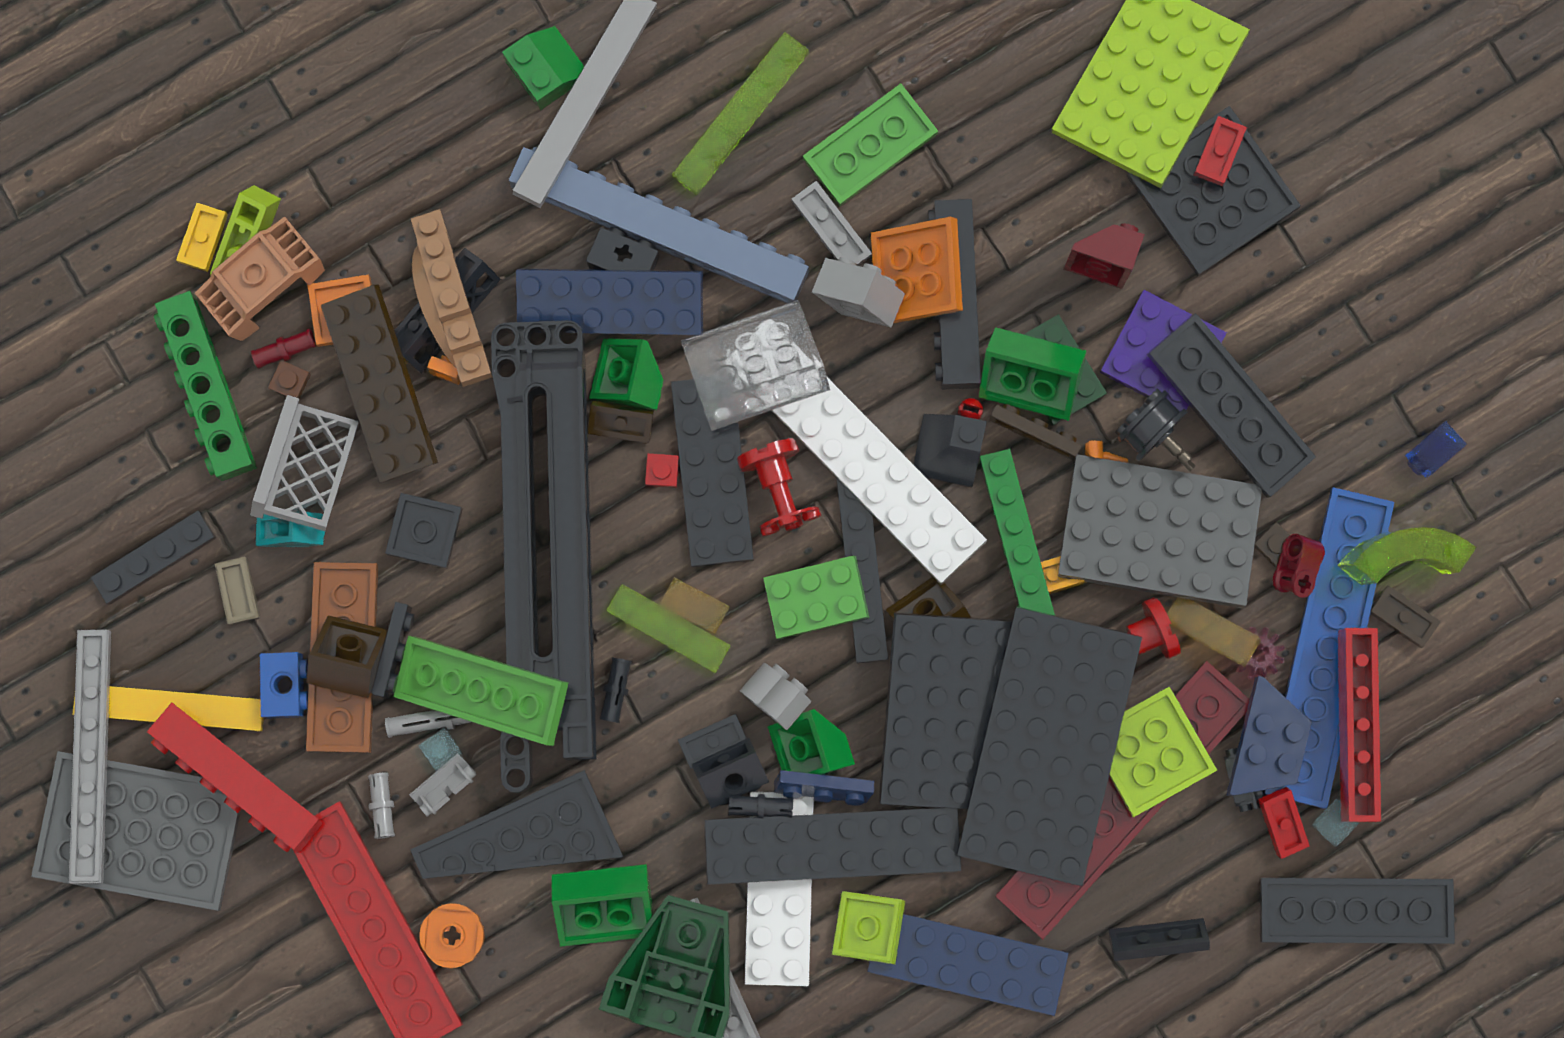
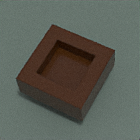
M281 360L268 389L285 397L289 395L300 399L311 374Z

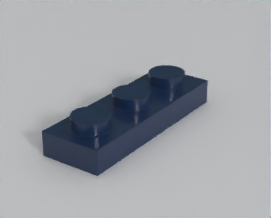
M781 770L774 780V793L783 794L786 798L797 799L805 796L814 797V800L818 802L840 800L845 801L848 805L859 806L867 803L873 795L874 781Z

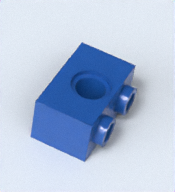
M299 652L260 654L261 717L266 719L304 717V710H308V691H304V678H307L308 660H303V654ZM284 677H290L293 683L292 689L286 694H281L278 689L280 680Z

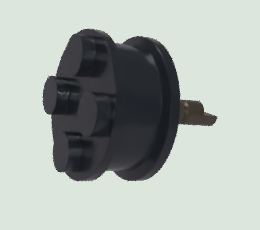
M1157 388L1144 401L1145 403L1139 409H1135L1116 430L1115 433L1118 435L1116 440L1119 443L1125 441L1137 453L1136 459L1138 461L1142 460L1154 447L1157 448L1162 444L1191 471L1196 466L1190 461L1193 456L1184 450L1171 436V433L1174 431L1173 428L1188 412L1185 409L1179 411L1167 399L1169 393L1166 390L1161 392Z

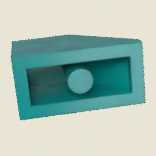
M306 512L308 516L322 520L323 514ZM264 514L263 519L257 517L256 546L312 547L323 545L325 531Z

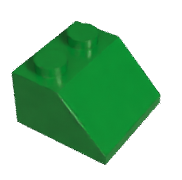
M555 26L527 34L502 52L506 64L540 111L570 91L585 67Z

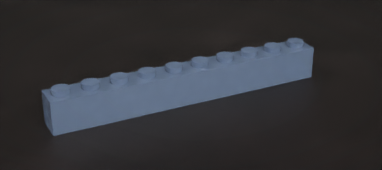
M523 147L509 178L511 188L514 189L537 147H533L532 150ZM569 160L544 201L606 228L614 227L622 230L628 237L637 241L638 239L646 240L654 244L656 249L792 306L795 305L809 273V266L804 265L805 260L798 256L788 254L785 257L776 253L777 249L767 243L760 242L757 245L747 241L748 237L741 232L731 230L728 233L719 229L720 225L712 220L703 218L702 221L690 217L691 213L681 207L675 206L674 209L663 206V201L655 196L646 194L644 198L635 194V190L626 184L618 182L616 186L606 182L607 178L600 173L589 171L587 174L578 170V165Z

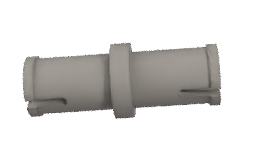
M388 773L368 775L372 802L369 803V811L373 812L375 839L395 836L391 810L394 808V801H390Z

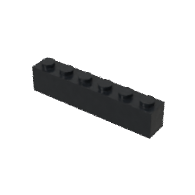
M972 199L935 200L933 210H928V221L950 216L957 218L963 311L933 316V320H939V332H934L933 334L934 351L940 350V362L935 363V380L941 381L942 390L979 388L981 378Z

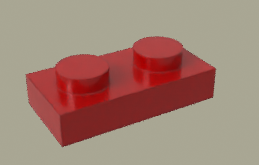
M1218 116L1194 175L1223 186L1247 127Z
M1284 787L1258 799L1278 857L1283 859L1310 847L1292 791L1289 788Z

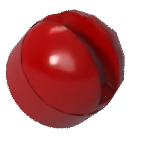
M967 398L960 403L958 416L978 420L982 417L983 406L977 399ZM964 405L979 409L978 414L963 410Z

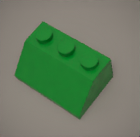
M995 327L985 353L979 398L1069 421L1083 372L1086 350Z
M647 864L552 874V906L560 947L636 939L653 916Z

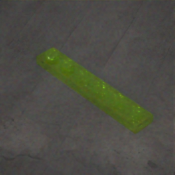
M784 32L672 173V177L695 195H698L809 54V49Z

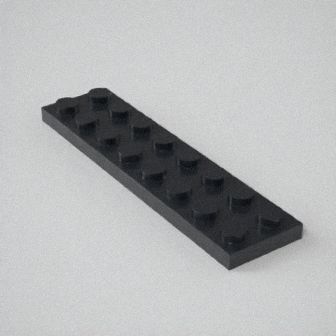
M958 808L794 815L792 818L774 816L764 817V819L754 817L704 820L707 885L961 871V857L957 856L960 846Z

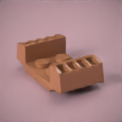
M283 217L267 230L259 231L213 270L210 278L195 294L228 336L243 341L259 329L252 319L258 312L298 278L301 277L310 286L325 269L316 253L287 218Z

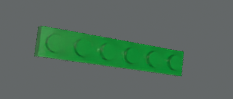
M1007 449L981 455L979 461L1018 607L1055 615L1011 451Z

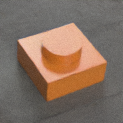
M442 355L440 359L434 356L431 357L427 366L431 375L457 385L460 384L461 381L457 368L453 366L447 356Z

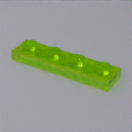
M621 584L606 610L609 614L715 674L731 648V645Z

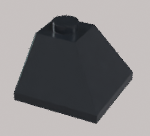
M924 414L913 465L928 479L973 487L987 421L958 415Z

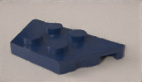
M1261 676L1255 677L1227 789L1226 795L1228 796L1287 786L1298 782L1312 722Z

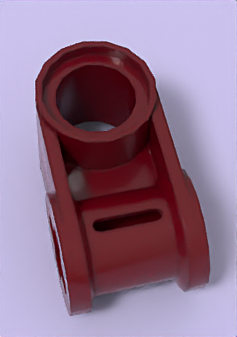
M1300 534L1289 535L1283 543L1277 569L1273 574L1274 588L1283 593L1293 592L1295 596L1300 598L1308 597L1315 587L1316 577L1324 559L1325 549L1323 544ZM1282 577H1289L1290 581L1284 580ZM1298 581H1299V582L1306 583V585H1305V586L1299 585V584H1298Z

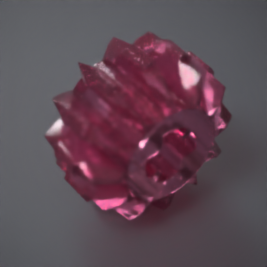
M1255 627L1248 629L1249 637L1243 632L1239 633L1237 637L1242 644L1233 643L1231 645L1233 650L1240 652L1230 658L1231 661L1241 660L1242 662L1236 671L1241 673L1248 668L1247 679L1249 680L1255 677L1256 671L1258 676L1267 679V671L1275 675L1278 670L1273 663H1284V658L1276 655V653L1285 650L1284 645L1275 647L1273 644L1278 640L1279 636L1274 634L1268 639V628L1266 627L1261 629L1259 636ZM1255 646H1259L1258 650L1263 649L1264 656L1260 657V662L1256 661L1257 657L1252 658L1251 651L1255 650Z

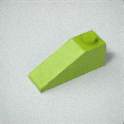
M255 185L239 193L210 275L213 270L259 231L267 230L271 227L281 198Z

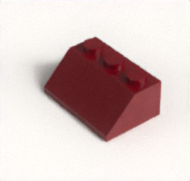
M1130 224L1111 225L1074 243L1063 270L1123 289L1133 270L1145 234L1139 233V229Z

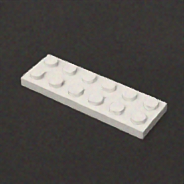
M750 792V797L764 794L765 797L786 798L783 794L774 792ZM802 796L793 799V816L813 815L814 797ZM812 879L748 882L745 984L809 986Z

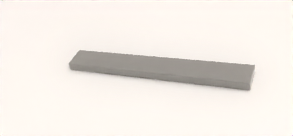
M623 0L516 183L513 195L541 208L656 10V2L652 0Z
M77 630L69 884H103L111 656L110 630Z

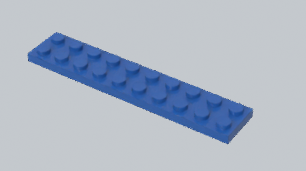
M1334 487L1330 490L1319 540L1324 546L1325 555L1316 577L1315 587L1306 598L1285 698L1312 722L1298 782L1292 785L1266 789L1264 791L1266 795L1287 787L1292 791L1294 800L1297 803L1327 809L1340 753L1338 631L1344 628H1367L1395 503L1393 501Z

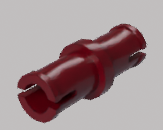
M306 329V331L287 338L283 336L278 337L276 342L252 350L251 355L256 367L260 369L282 359L284 361L291 360L293 355L310 348H315L317 345L312 331Z

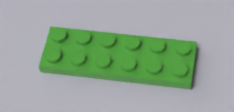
M408 636L393 697L537 743L554 746L569 683L416 636Z

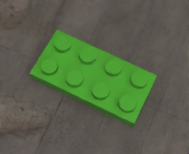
M900 83L804 154L803 160L840 207L938 135V130Z

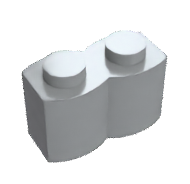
M764 662L742 687L740 692L780 726L788 730L811 703V700L805 695L808 689L795 678L791 682L787 679L790 675L779 665L775 664L773 667H770Z

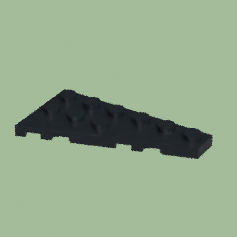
M585 770L410 849L423 879L624 857Z

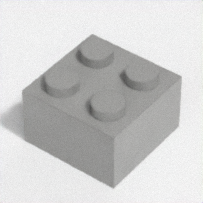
M839 257L838 261L825 258L812 293L841 315L891 328L905 295L903 291L895 286L896 281L882 275V270L871 264L865 263L863 267H860L847 258Z

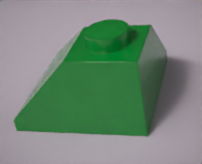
M603 339L589 398L605 403L657 410L664 379L648 341L642 339Z
M815 709L800 714L788 730L778 723L768 726L781 770L826 775L855 765L846 734Z

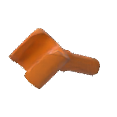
M1089 441L1085 444L1086 456L1128 463L1127 458L1110 452H1103L1102 441Z

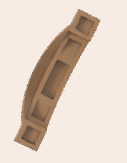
M440 209L411 218L417 238V246L412 258L413 281L420 307L432 334L449 361L457 368L463 387L492 378L491 369L466 297Z

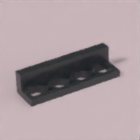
M464 248L455 258L471 312L473 313L501 279L483 260ZM485 273L488 278L480 287L476 288L478 279ZM418 302L394 331L403 358L422 374L427 368L431 357H436L442 349L432 334ZM426 346L425 353L418 361L413 358L421 347Z

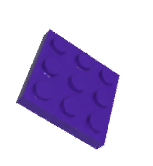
M1143 290L1100 373L1147 398L1157 388L1161 392L1166 390L1169 393L1167 399L1179 411L1186 410L1189 406L1188 403L1146 354L1192 314ZM1202 320L1222 343L1227 332Z

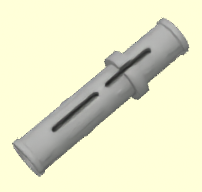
M431 710L385 718V727L388 738L397 735L447 727L448 730L455 729V725L471 723V721L458 717H449L452 715ZM424 720H430V721H427V722L416 723V724H411V725H405V724H408V723L419 722V721H424Z

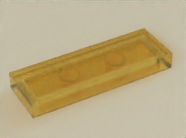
M1177 597L1167 613L1172 623L1169 626L1244 667L1261 642V639L1255 634L1190 599Z

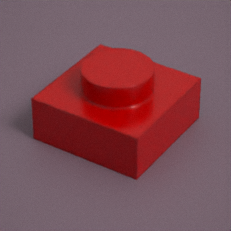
M648 453L645 485L677 488L679 456Z

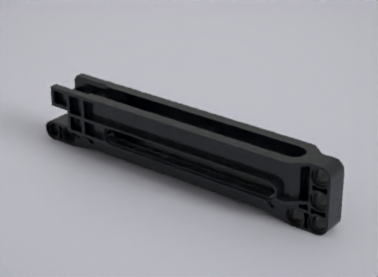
M574 321L501 323L492 331L491 354L492 377L501 413L506 664L569 683L557 731H563V758L568 761L597 760L585 339L580 326ZM569 330L575 331L578 334L575 342L565 344L561 341L563 333ZM535 332L546 334V340L541 345L530 343V338ZM504 333L515 335V340L510 346L499 344V339ZM508 363L515 365L516 369L512 376L502 377L500 375V369L503 365ZM538 396L547 397L553 650L547 657H540L538 635L533 402ZM502 731L500 738L502 784L510 792L523 793L530 788L533 781L531 741ZM514 738H521L525 745L523 752L516 756L512 755L508 749L510 741ZM519 769L525 774V782L522 786L515 788L511 786L509 776L511 772Z

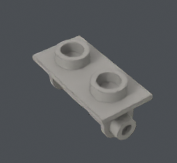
M457 753L409 795L420 806V809L427 817L431 813L435 815L436 811L450 800L448 796L451 793L456 795L466 785L473 782L472 778L476 776V772Z

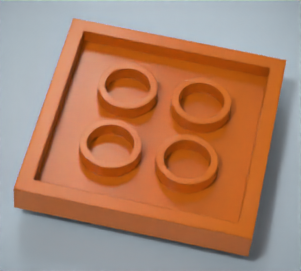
M950 216L871 232L873 265L882 270V275L895 280V286L905 293L893 323L963 311L957 218Z

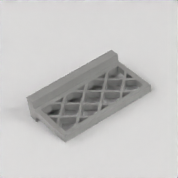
M287 395L252 501L250 515L263 519L264 514L325 531L359 421L298 404L299 398ZM301 416L315 419L319 426L305 432L300 424ZM337 425L350 429L348 436L337 441L329 430ZM323 432L330 444L316 449L310 437ZM304 441L310 453L297 458L291 447ZM335 450L340 458V462L328 467L321 455ZM315 458L322 470L308 476L301 464ZM296 467L303 479L289 485L283 476V472ZM326 476L332 488L319 493L313 481ZM307 485L314 497L300 503L293 490ZM284 494H287L294 506L288 509L273 506L274 500ZM328 498L327 504L323 499ZM318 502L324 512L322 520L308 516L304 508Z

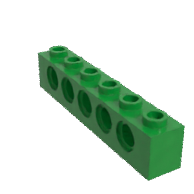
M187 291L155 303L158 313L154 314V319L159 331H164L168 342L164 343V347L169 359H174L178 370L174 372L175 379L180 389L185 388L188 399L184 400L185 407L191 418L195 417L199 427L194 429L200 446L206 447L209 457L205 458V463L210 475H216L218 479L225 481L257 469L197 297L191 291ZM188 323L190 327L188 333L185 336L178 337L176 335L178 326ZM192 352H199V361L194 365H187L186 359L188 355ZM203 380H209V390L204 394H197V385ZM213 409H219V419L214 423H208L207 414ZM225 437L230 438L231 444L229 449L224 452H218L217 444L219 440Z

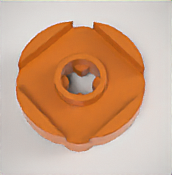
M450 903L439 906L423 920L419 937L423 951L435 964L446 968H456L476 958L483 947L485 932L477 913L465 905ZM451 926L456 927V932L461 933V938L455 940L454 945H450L449 939L443 936L444 932L450 931Z

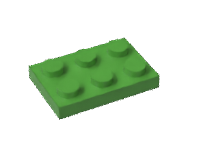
M854 555L763 578L776 639L792 637L870 618L857 559Z

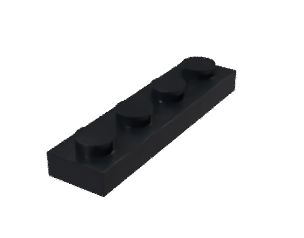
M196 511L95 574L91 579L106 604L110 605L215 540L216 536L201 512Z

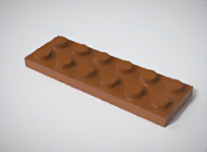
M314 562L310 652L328 615L376 627L377 563ZM309 684L306 751L371 753L373 694L370 693L369 697L365 698Z

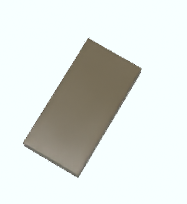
M241 557L216 563L215 568L227 624L234 625L259 619L260 614L248 558Z

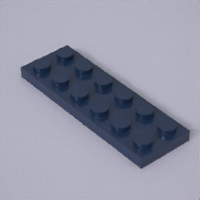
M516 270L517 322L568 320L577 323L583 333L703 334V271ZM569 330V331H566L565 333H576V332Z
M903 914L895 965L870 961L867 972L1055 1016L1069 953Z

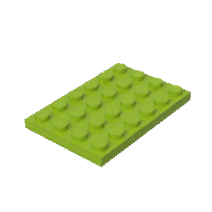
M1126 0L1052 127V133L1162 188L1246 40L1250 29L1191 0Z

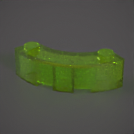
M1426 527L1400 529L1384 532L1363 541L1342 559L1338 567L1360 585L1377 584L1388 571L1407 561L1423 563L1436 569L1441 574L1459 573L1477 547L1462 537L1445 530Z

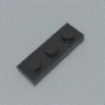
M395 602L371 694L388 699L389 693L395 692L399 676L395 674L397 663H402L406 644H403L406 631H411L415 614L411 613L412 607L407 604Z
M1204 918L1109 929V941L1114 961L1210 950V940Z

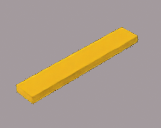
M112 686L109 688V718L155 722L172 702L204 727L250 731L263 730L264 718L261 717V699ZM74 697V705H73V714H72V715H74V713H75V697Z

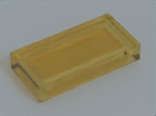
M675 577L660 603L661 607L715 635L730 608L725 603Z

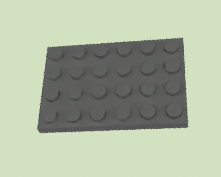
M1077 454L1074 462L1058 576L1060 578L1084 580L1090 583L1244 609L1247 604L1262 490L1256 484Z
M57 751L31 877L68 884L73 754ZM107 760L103 884L74 885L221 911L240 812L237 813L223 802L227 796L220 790L213 794L199 782L203 777Z

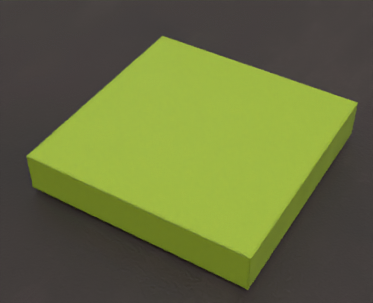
M842 891L832 955L895 965L905 901Z

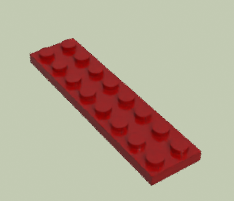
M339 801L314 815L323 824L299 853L295 850L293 851L394 1037L441 1038L462 1026L463 1023L342 802Z

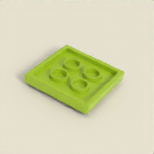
M1170 686L1124 712L1109 777L1132 817L1139 815L1217 771Z

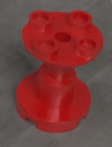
M794 438L768 443L765 448L758 451L757 448H754L737 457L740 472L757 471L762 489L770 490L779 516L760 525L762 537L779 532V527H785L786 531H790L803 526V521L807 522L821 517L819 507L816 506L796 510L787 483L793 479L786 459L799 453V448Z
M1155 597L1144 601L1142 606L1146 618L1126 626L1127 633L1142 636L1138 655L1157 647L1160 648L1167 659L1181 654L1176 633L1172 634L1169 626L1172 623L1160 601Z

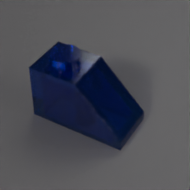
M1445 421L1425 436L1405 456L1409 459L1407 462L1409 467L1417 475H1423L1427 478L1462 450L1467 443Z

